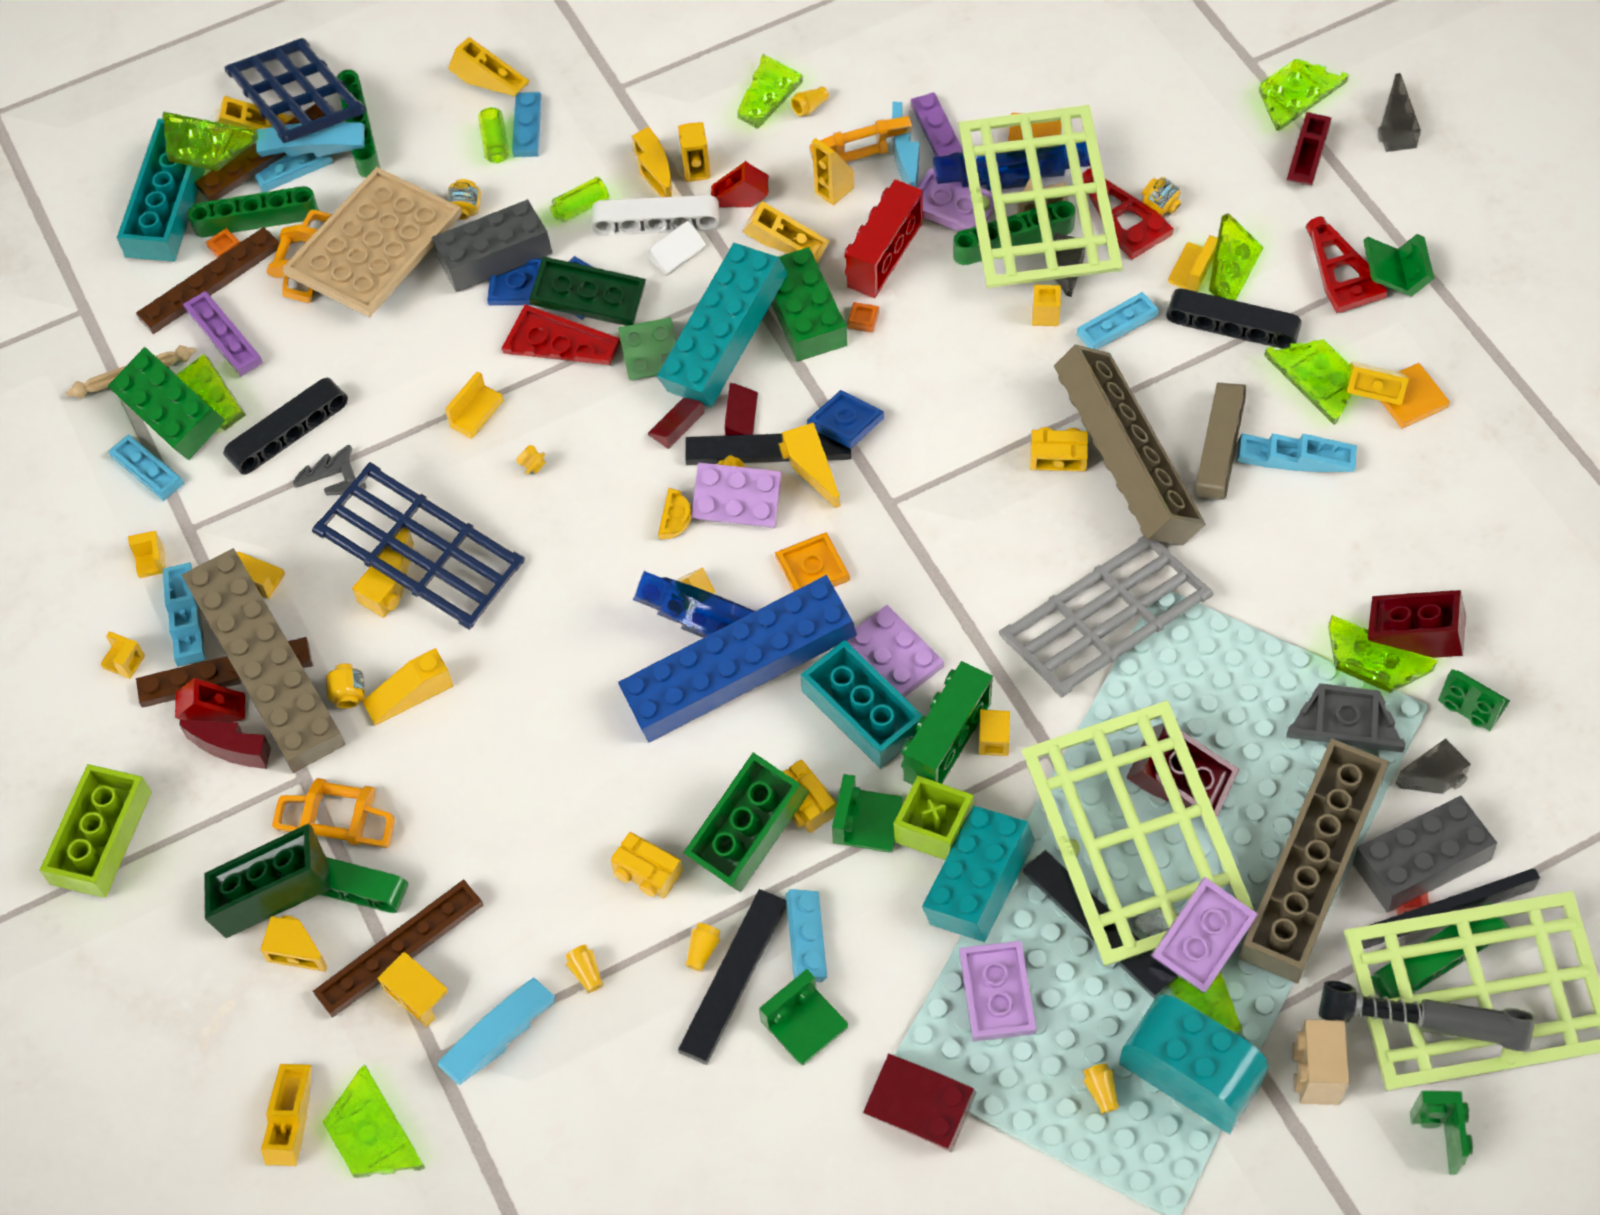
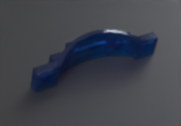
M1086 142L1076 143L1080 167L1090 166ZM1065 145L1036 148L1041 178L1064 176L1065 169H1070ZM1025 150L996 154L1002 189L1025 187L1030 179ZM962 152L933 157V168L937 184L961 182L962 188L969 187ZM985 155L975 156L980 186L986 185V189L991 191Z
M643 571L632 599L658 610L657 615L682 624L680 629L703 638L755 612L752 609L708 591L668 577L661 578L646 571Z

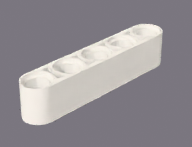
M709 195L602 200L594 203L592 206V230L594 233L602 236L670 233L686 221L690 222L696 231H709L719 226V201L717 198Z

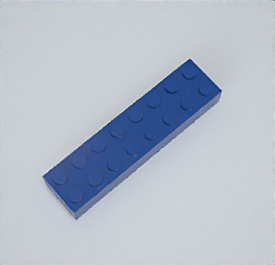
M825 575L624 678L618 684L643 734L650 743L836 647L842 641H847L857 636L853 620L828 576Z

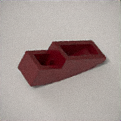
M1306 112L1287 181L1309 186L1313 185L1332 117Z
M180 719L179 726L186 738L202 750L231 763L267 769L271 747L265 735L244 734L237 722Z

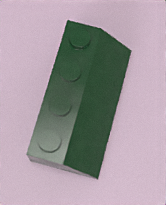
M308 823L205 872V920L225 938H228L269 919L271 916H275L330 890V865L312 826Z

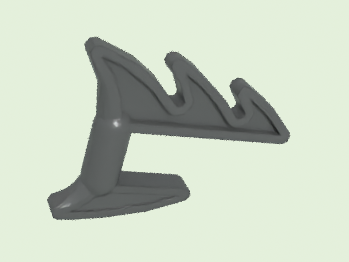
M349 444L342 448L332 459L329 453L325 454L312 470L309 465L305 466L293 480L294 486L298 488L342 472L345 481L324 488L326 495H342L356 479L350 464L351 445ZM365 482L360 486L363 489L366 488Z

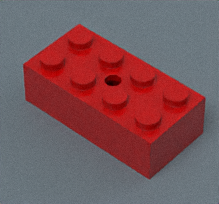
M894 179L889 188L886 187L884 189L877 207L873 206L869 213L868 221L865 225L859 227L853 244H849L844 252V259H846L844 274L847 276L848 288L876 298L923 224L922 189Z

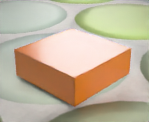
M225 228L205 243L207 248L218 258L239 244L240 241Z
M853 302L847 321V328L873 333L879 315V306Z

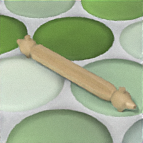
M179 345L175 352L167 351L155 356L169 367L177 361L186 363L191 355L196 352V349ZM126 366L89 378L85 383L76 381L71 389L66 392V395L83 399L87 392H98L109 388L108 385Z

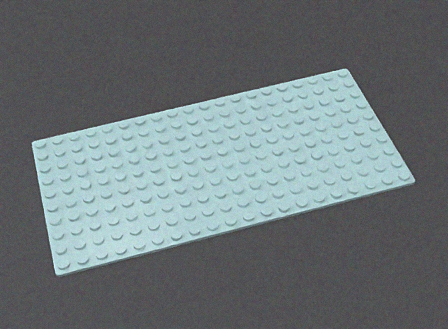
M1171 591L1146 609L1157 618L1186 597ZM1198 603L1165 625L1162 631H1156L1118 657L1078 730L1168 700L1181 731L1239 769L1217 820L1254 910L1257 913L1329 744L1286 738L1288 727L1298 717L1300 710L1309 701L1319 683L1380 691L1386 702L1385 707L1395 721L1394 727L1400 739L1405 741L1403 753L1352 746L1389 761V764L1331 906L1353 863L1356 848L1362 844L1426 713L1427 705L1424 702ZM1140 617L1131 634L1148 623ZM1161 717L1150 720L1152 727L1163 723ZM1139 725L1105 735L1113 756L1140 748L1144 741ZM1094 739L1069 747L1063 754L1069 771L1102 760ZM1133 763L1118 768L1140 823L1173 812L1170 802L1149 794L1126 778ZM1055 770L1051 777L1057 775ZM1107 772L1074 782L1095 838L1128 827ZM1062 787L1053 789L1051 793L1069 839L1076 840L1080 845V852L1076 858L1088 889L1109 909ZM1039 798L1026 820L1029 822L1035 842L985 943L963 935L961 936L894 1056L974 1088L977 1094L968 1114L1162 1215H1181L1222 1129L1119 1065L1122 1047L1154 1001V998L1117 963L1104 967L1095 942L1023 873V869L1044 850L1048 851L1066 868ZM1202 817L1190 819L1213 876L1224 873ZM1179 824L1145 835L1167 891L1201 880ZM1133 839L1100 850L1122 907L1156 896ZM1229 884L1220 887L1234 897ZM1189 898L1172 903L1177 916ZM1161 908L1127 919L1131 931L1139 939H1144L1169 929ZM1248 929L1206 993H1202L1178 976V980L1162 994L1184 1001L1244 1038L1261 1051L1294 982L1239 959L1243 943L1249 931ZM1022 941L1036 1034L973 1042L959 948ZM1101 1063H1107L1109 1070L1113 1069L1117 1101L1120 1107L1105 1114H1101L1097 1103L1083 1082L1085 1078L1083 1071Z

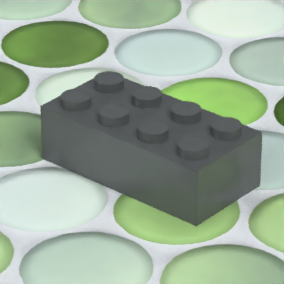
M528 199L431 237L437 258L456 292L486 281L493 275L498 276L526 265V262L532 259H541L543 256L546 257L553 254L548 232Z
M1460 795L1358 846L1352 865L1388 913L1491 861L1497 841Z

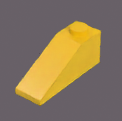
M470 37L455 49L448 70L467 84L511 96H516L530 81Z
M223 96L217 111L213 132L236 139L257 140V129L272 126L267 119L262 118L260 111L254 104ZM284 113L277 115L283 124L294 118V116Z
M815 138L812 140L814 192L834 206L854 189V170L834 150Z
M763 201L752 211L742 231L761 244L785 253L809 247L817 264L829 243L828 239Z
M814 422L782 432L783 442L779 443V448L783 459L788 458L791 468L835 508L840 507V495Z
M403 528L395 538L413 549L414 542L411 533L406 528ZM387 547L378 558L407 575L410 560ZM369 567L352 587L357 603L383 618L398 606L404 589L402 585L373 567Z
M434 648L407 662L362 702L376 726L454 687L448 668L437 649Z

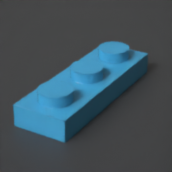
M520 92L516 95L512 141L513 157L539 156L542 110L541 92Z

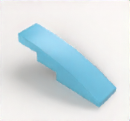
M892 101V119L903 117V103ZM911 132L893 136L894 156L901 180L906 184L917 187L919 142H911Z
M340 122L288 143H283L273 127L257 129L256 152L261 157L285 152L289 157L311 152L317 157L364 148L363 123ZM290 124L285 126L289 130L302 124Z
M1242 433L1238 439L1236 462L1293 471L1354 472L1357 445L1304 433L1300 439L1274 433L1271 434L1269 439Z
M191 562L163 569L165 606L168 611L169 632L173 639L174 660L177 667L206 660L200 609L182 577V574L192 569Z
M533 977L470 1029L438 1061L437 1066L455 1083L461 1085L503 1054L509 1042L530 1028L532 1019L554 1004L555 996Z

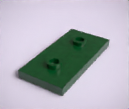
M543 256L529 304L624 326L634 325L645 289L646 279Z

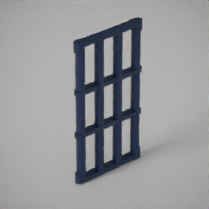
M304 38L296 39L224 67L226 74L236 81L243 90L244 96L249 98L258 108L262 118L267 119L283 143H288L366 112V107L363 103L355 99L347 90L345 83L332 73L327 67V63L316 55ZM300 50L309 60L310 64L297 68L287 55ZM277 59L288 72L274 76L264 63ZM254 67L264 81L251 85L241 71ZM319 72L329 84L316 89L306 77ZM296 81L306 93L292 97L282 85ZM273 89L282 102L268 106L259 94ZM338 93L349 107L336 112L324 97ZM314 102L325 116L312 121L300 106ZM290 110L302 125L288 130L277 115Z
M369 462L327 513L314 525L312 532L322 539L326 538L363 561L365 566L373 567L410 590L413 596L421 597L458 620V624L471 630L501 589L524 563L525 557L515 551L511 552L474 529L472 524H466L427 500L425 495H419L382 472L380 467ZM368 477H371L413 504L403 514L360 486ZM354 496L395 521L396 524L386 533L344 507V505ZM419 508L459 532L452 543L411 519ZM337 515L380 543L370 553L327 525ZM404 527L443 551V554L434 563L395 537ZM467 537L511 565L501 575L458 547ZM389 547L426 570L427 573L418 583L378 557ZM452 557L495 585L486 595L442 568L443 565ZM434 577H437L479 603V606L470 615L426 588V586Z

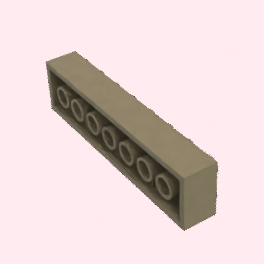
M1075 344L1054 365V368L1059 375L1060 383L1066 388L1070 396V402L1077 408L1082 424L1090 432L1094 446L1103 456L1106 468L1116 480V487L1128 502L1129 511L1136 517L1141 526V533L1148 540L1184 545L1206 523L1111 353Z
M232 548L182 574L189 591L291 771L295 773L346 745L338 727L235 549Z
M1331 738L1257 910L1258 915L1251 924L1239 955L1240 960L1294 983H1299L1389 761Z

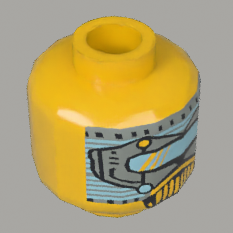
M1165 177L1152 178L1141 193L1144 196L1143 203L1157 211L1161 216L1168 212L1173 214L1181 204V201L1178 200L1181 190Z
M459 179L448 187L447 201L461 207L462 215L459 217L460 220H466L479 212L481 190L473 181Z
M348 663L335 666V669L326 676L328 700L341 709L358 706L359 702L365 697V682L362 671L353 668V665Z

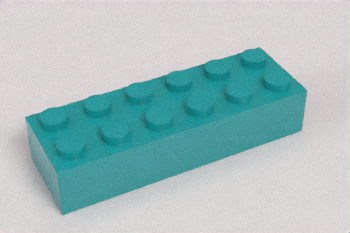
M157 119L116 237L126 258L176 261L189 221L187 212L194 205L199 191L195 181L204 176L214 145L207 122Z
M733 242L657 374V378L667 392L700 401L703 405L710 408L713 407L788 275L778 256Z

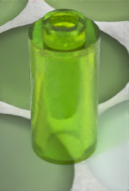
M485 108L478 114L484 157L489 162L500 163L506 160L510 154L503 113L498 108Z
M596 176L553 198L550 210L556 220L560 219L562 222H566L591 209L594 203L609 200V193L601 178Z

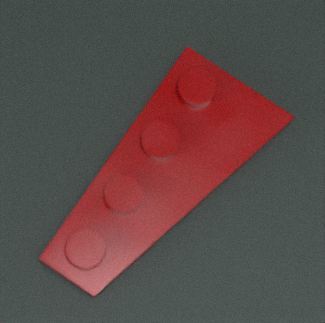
M525 304L501 349L504 354L610 365L621 345V341L618 337Z

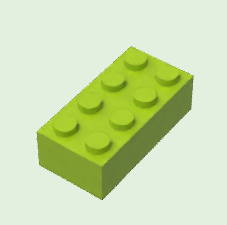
M90 764L86 765L39 869L50 885L102 898L107 897L152 793L142 776Z

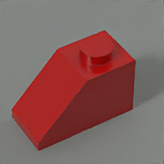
M745 161L711 185V196L718 199L719 207H752L768 196L769 175Z
M193 678L176 692L175 718L218 722L243 721L245 719V693Z

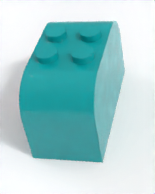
M1166 994L1156 996L1122 1047L1119 1065L1229 1135L1262 1086L1269 1069V1063L1265 1056L1250 1042L1184 1001Z

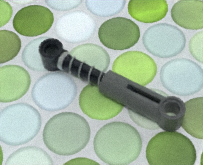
M1334 980L1324 982L1318 1015L1325 1020L1345 1021V1023L1350 1022V1019L1353 1017L1362 1018V1016L1375 1017V1021L1377 1018L1388 1019L1390 1023L1392 1020L1404 1022V1025L1414 1023L1419 1031L1498 1043L1502 1047L1514 1051L1530 1050L1536 1017L1530 1012L1516 1008H1506L1500 1011L1423 999L1419 1004L1417 1001L1405 1003L1403 999L1392 1001L1387 996L1382 999L1375 998L1372 994L1364 996L1361 992H1356L1354 986Z

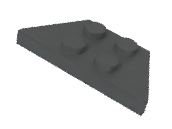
M1319 683L1309 701L1300 710L1298 717L1288 727L1286 738L1329 743L1332 738L1356 747L1402 753L1405 749V741L1400 739L1394 727L1395 721L1391 713L1387 711L1385 707L1386 702L1378 690Z

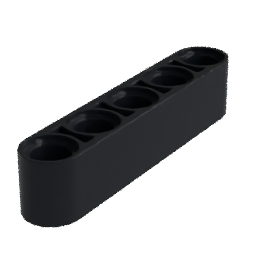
M1176 289L1173 291L1166 312V318L1171 323L1286 350L1296 346L1302 325L1300 317L1292 313L1187 289Z
M323 378L229 442L224 448L223 455L240 474H249L343 409L347 404L348 396L331 378Z

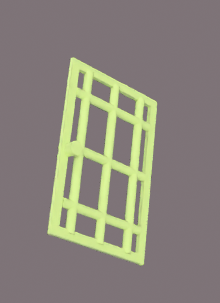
M1090 105L958 122L987 288L1123 271ZM1081 118L1084 132L1074 133L1071 119ZM1061 120L1063 134L1033 138L1031 124ZM1021 125L1023 140L993 143L991 129ZM981 131L983 145L973 146L971 132ZM1086 142L1093 183L1084 184L1076 143ZM1065 145L1073 185L1043 189L1036 148ZM1025 150L1033 190L1003 194L996 154ZM985 155L1002 248L991 249L985 211L990 206V200L987 196L981 194L975 156ZM1096 193L1104 230L1103 235L1094 236L1086 194ZM1076 196L1083 237L1053 241L1045 199ZM1035 201L1042 242L1012 246L1005 205ZM1107 245L1110 260L1099 261L1096 246ZM1086 248L1089 263L1058 267L1055 251ZM1045 253L1047 268L1017 272L1014 257ZM1003 258L1006 274L996 275L993 260Z
M1168 700L1021 749L1104 967L1155 950L1167 931L1135 941L1127 919L1161 908L1168 928H1170L1177 917L1172 903L1190 898L1204 877L1219 887L1229 884L1234 897L1255 911ZM1161 717L1169 738L1158 741L1150 720ZM1139 725L1146 746L1113 756L1105 735ZM1094 739L1102 760L1069 771L1061 750ZM1174 749L1196 805L1185 808L1164 757V752ZM1049 754L1057 775L1046 779L1038 758ZM1152 757L1173 812L1140 823L1118 768ZM1107 772L1128 827L1095 838L1074 782ZM1059 787L1063 789L1109 907V912L1100 915L1097 912L1076 858L1080 852V845L1076 840L1069 839L1051 793L1053 789ZM1202 817L1224 873L1213 876L1190 819ZM1179 824L1201 880L1167 891L1145 835ZM1133 839L1156 896L1122 907L1100 850ZM1115 923L1123 946L1115 949L1111 948L1104 930V926Z
M1573 891L1344 930L1359 991L1364 996L1372 994L1376 998L1368 965L1391 961L1400 997L1389 1000L1397 1001L1403 999L1405 1003L1417 1001L1420 1004L1423 999L1450 1002L1476 997L1480 1008L1493 1009L1490 994L1549 984L1559 1020L1535 1024L1532 1038L1563 1033L1566 1045L1524 1053L1523 1051H1514L1503 1047L1501 1051L1502 1056L1433 1069L1430 1056L1491 1046L1498 1043L1460 1037L1426 1044L1422 1031H1419L1416 1024L1407 1023L1413 1046L1390 1050L1382 1018H1377L1375 1021V1017L1366 1016L1386 1091L1600 1053V1039L1579 1043L1576 1030L1598 1027L1600 1032V980ZM1563 906L1566 918L1544 922L1541 910ZM1527 912L1531 922L1528 925L1472 934L1469 922ZM1456 925L1459 933L1458 937L1400 946L1397 938L1398 934ZM1570 930L1580 966L1558 969L1548 934ZM1535 936L1545 972L1489 982L1485 981L1476 946ZM1384 937L1387 949L1364 953L1361 941ZM1463 949L1473 984L1413 995L1403 959ZM1584 978L1594 1014L1572 1018L1562 982ZM1417 1059L1420 1071L1401 1075L1396 1074L1395 1062Z

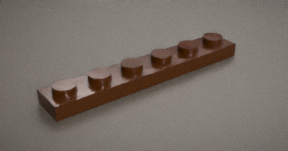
M316 104L304 111L312 121L325 116ZM294 117L284 125L300 124V122ZM257 142L196 180V187L209 201L218 200L287 154L282 152L261 157L256 152Z
M262 227L136 312L138 319L152 334H155L186 313L183 306L184 303L204 291L211 296L276 252L279 241L265 227Z
M307 637L288 641L302 667L313 666ZM227 656L136 678L138 698L142 708L176 700V692L193 678L223 687L242 684Z
M463 879L312 992L332 1018L379 984L380 982L377 978L402 953L405 952L411 958H414L483 906L482 900Z

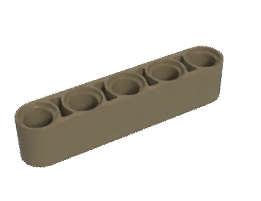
M1217 382L1197 477L1196 497L1226 499L1246 399L1245 384Z

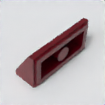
M736 383L729 384L724 424L725 435H753L758 392Z
M683 397L648 432V436L669 449L704 414L703 403Z

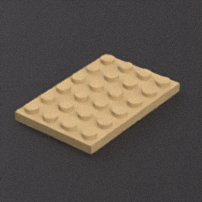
M376 167L283 267L284 275L370 318L434 247L431 237L448 231L462 215V209L460 206Z

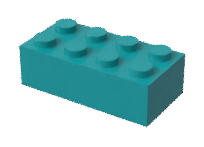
M846 640L842 641L800 674L802 692L880 769L902 751L908 738L913 739L917 733L916 726L922 714Z
M973 805L922 905L930 925L985 943L1035 842L1028 821Z

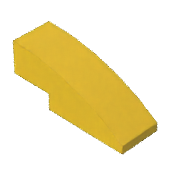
M648 126L632 135L634 153L638 158L639 172L661 197H672L671 177L665 151L657 136Z
M279 1065L266 1112L268 1124L261 1146L265 1165L297 1166L308 1111L312 1074L311 1065Z

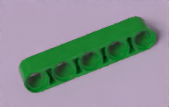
M350 69L341 71L337 78L342 80L347 90L357 101H361L366 107L357 72ZM340 97L342 109L348 108L349 106ZM366 107L364 114L345 120V122L364 124V148L352 150V154L359 175L367 178L376 167L380 168Z
M299 186L197 203L188 209L187 215L197 236L211 237L225 228L231 233L260 229L262 227L303 222L310 210L319 211L313 190L307 186Z
M1064 200L1046 205L1053 239L1070 234L1075 224V206L1071 202ZM1036 208L1007 217L1012 246L1042 242ZM997 220L988 222L987 228L991 249L1002 248ZM976 226L961 230L954 235L953 258L960 265H970L982 261Z
M326 857L330 865L331 889L319 895L388 913L398 912L409 885L404 878Z
M1486 903V904H1484V905H1482V906H1487V905H1492V904H1491V903ZM1502 917L1469 922L1472 934L1511 928ZM1448 926L1424 942L1458 937L1457 926ZM1491 944L1476 946L1477 953L1487 948ZM1463 949L1403 959L1412 993H1415L1466 961ZM1390 962L1371 976L1374 991L1381 999L1385 996L1389 999L1400 997Z

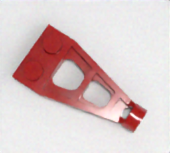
M1089 168L1082 174L1084 184L1094 182L1091 168ZM1105 179L1108 196L1112 195L1122 202V204L1113 208L1111 212L1118 246L1131 260L1173 235L1174 228L1157 211ZM1096 193L1088 194L1100 215ZM1127 211H1131L1142 218L1143 221L1128 230L1123 229L1117 220V217Z
M1315 217L1306 224L1305 229L1312 239L1325 294L1336 313L1386 298L1388 291L1384 285L1377 284L1372 280L1369 264L1326 222L1324 217ZM1336 245L1343 255L1328 259L1323 248ZM1348 264L1359 274V277L1339 283L1335 278L1334 268Z

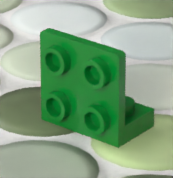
M1416 234L1398 249L1371 237H1366L1363 240L1370 268V276L1377 284L1412 297L1435 279L1424 236Z
M671 317L618 328L629 380L657 376L676 343Z
M1451 669L1438 699L1448 710L1458 712L1468 718L1475 726L1485 728L1488 731L1492 730L1510 702L1509 699L1459 670L1456 671L1454 669Z
M843 774L832 824L833 843L887 853L893 852L895 843L893 823L902 807L903 798L896 795L860 790L859 787H856L855 775Z
M808 969L804 970L759 1008L761 1023L801 1066L805 1065L848 1029V1023L816 989L815 977Z
M1421 1091L1410 1110L1411 1124H1421V1127L1428 1129L1438 1128L1441 1124H1444L1449 1175H1457L1461 1167L1465 1165L1469 1155H1472L1473 1152L1472 1136L1466 1134L1465 1125L1469 1121L1468 1103L1463 1102L1462 1091Z

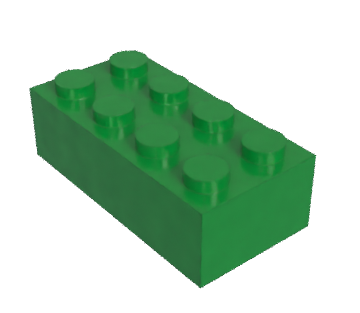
M807 247L779 256L788 275L773 299L771 306L796 361L799 362L847 346V326L810 248Z
M145 346L108 385L123 402L187 460L226 421Z
M963 661L959 663L956 670L951 669L944 682L945 688L941 693L937 692L934 695L930 704L932 709L927 716L922 715L916 726L917 733L914 738H908L902 748L903 762L901 768H903L905 782L913 785L918 775L943 784L979 725L980 710H988L991 705L992 675Z
M752 752L683 853L741 893L810 791Z

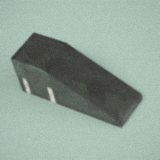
M1401 73L1395 74L1381 127H1378L1377 131L1378 140L1383 142L1386 152L1417 148L1421 133Z

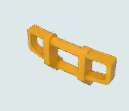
M909 116L888 120L881 119L875 121L873 125L841 133V131L836 132L832 136L819 141L834 150L847 163L878 153L881 155L887 154L889 151L886 139L910 133L912 131V123ZM876 135V144L844 152L845 143ZM810 144L809 151L813 160L812 144Z
M310 210L302 225L282 228L279 235L281 240L273 262L268 265L267 274L275 278L284 277L282 295L284 297L304 303L312 301L315 290L309 288L307 292H302L288 287L290 278L284 275L283 267L289 260L285 259L291 243L307 242L318 230L309 227L313 220L326 222L332 214Z
M316 778L307 796L282 795L278 798L272 826L278 831L291 832L309 823L316 836L345 840L350 845L358 846L363 844L388 848L391 843L396 819L389 812L371 807L375 797V787L364 786L363 788L328 783L326 779ZM325 794L357 799L350 829L315 824L319 803ZM288 803H305L299 827L282 824L285 806ZM367 813L386 818V826L381 840L362 837Z

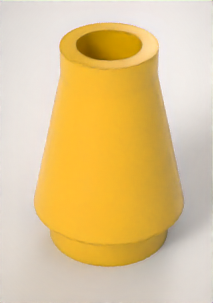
M824 86L797 92L791 99V107L798 116H808L829 99V93Z
M697 923L696 928L691 931L685 966L702 972L706 962L721 941L718 938L721 931L710 925Z
M586 944L574 948L565 955L567 960L565 965L584 986L587 993H592L604 985L594 952L589 950Z
M1101 1063L1083 1071L1085 1077L1083 1082L1097 1103L1101 1114L1119 1109L1113 1069L1109 1070L1107 1063Z

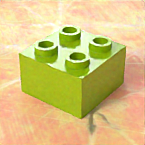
M917 775L893 823L895 843L946 860L974 805V795Z

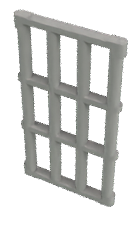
M1143 535L1137 540L1138 542L1102 566H1096L1094 571L1058 595H1052L1047 602L1014 624H1008L998 632L1001 638L1062 698L1073 691V687L1110 662H1116L1119 656L1156 631H1162L1165 625L1198 603H1203L1214 596L1213 591L1158 541L1148 540ZM1149 547L1159 555V557L1120 583L1110 575L1111 572ZM1167 564L1178 573L1139 600L1128 592V590ZM1101 579L1111 588L1075 613L1065 605L1066 602ZM1186 581L1197 590L1157 618L1146 609ZM1119 596L1129 605L1094 630H1091L1083 622V620ZM1055 609L1066 618L1025 646L1015 638L1016 635ZM1137 614L1148 623L1112 648H1109L1101 640L1102 637ZM1073 627L1083 635L1082 638L1043 664L1032 655ZM1092 644L1102 653L1061 682L1050 673Z

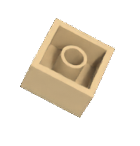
M1305 1020L1301 1031H1297L1296 1042H1292V1061L1298 1063V1073H1294L1293 1088L1295 1093H1299L1300 1104H1340L1349 1085L1345 1021Z

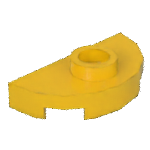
M669 487L658 532L659 540L679 536L688 528L691 521L690 503L681 495L679 490Z

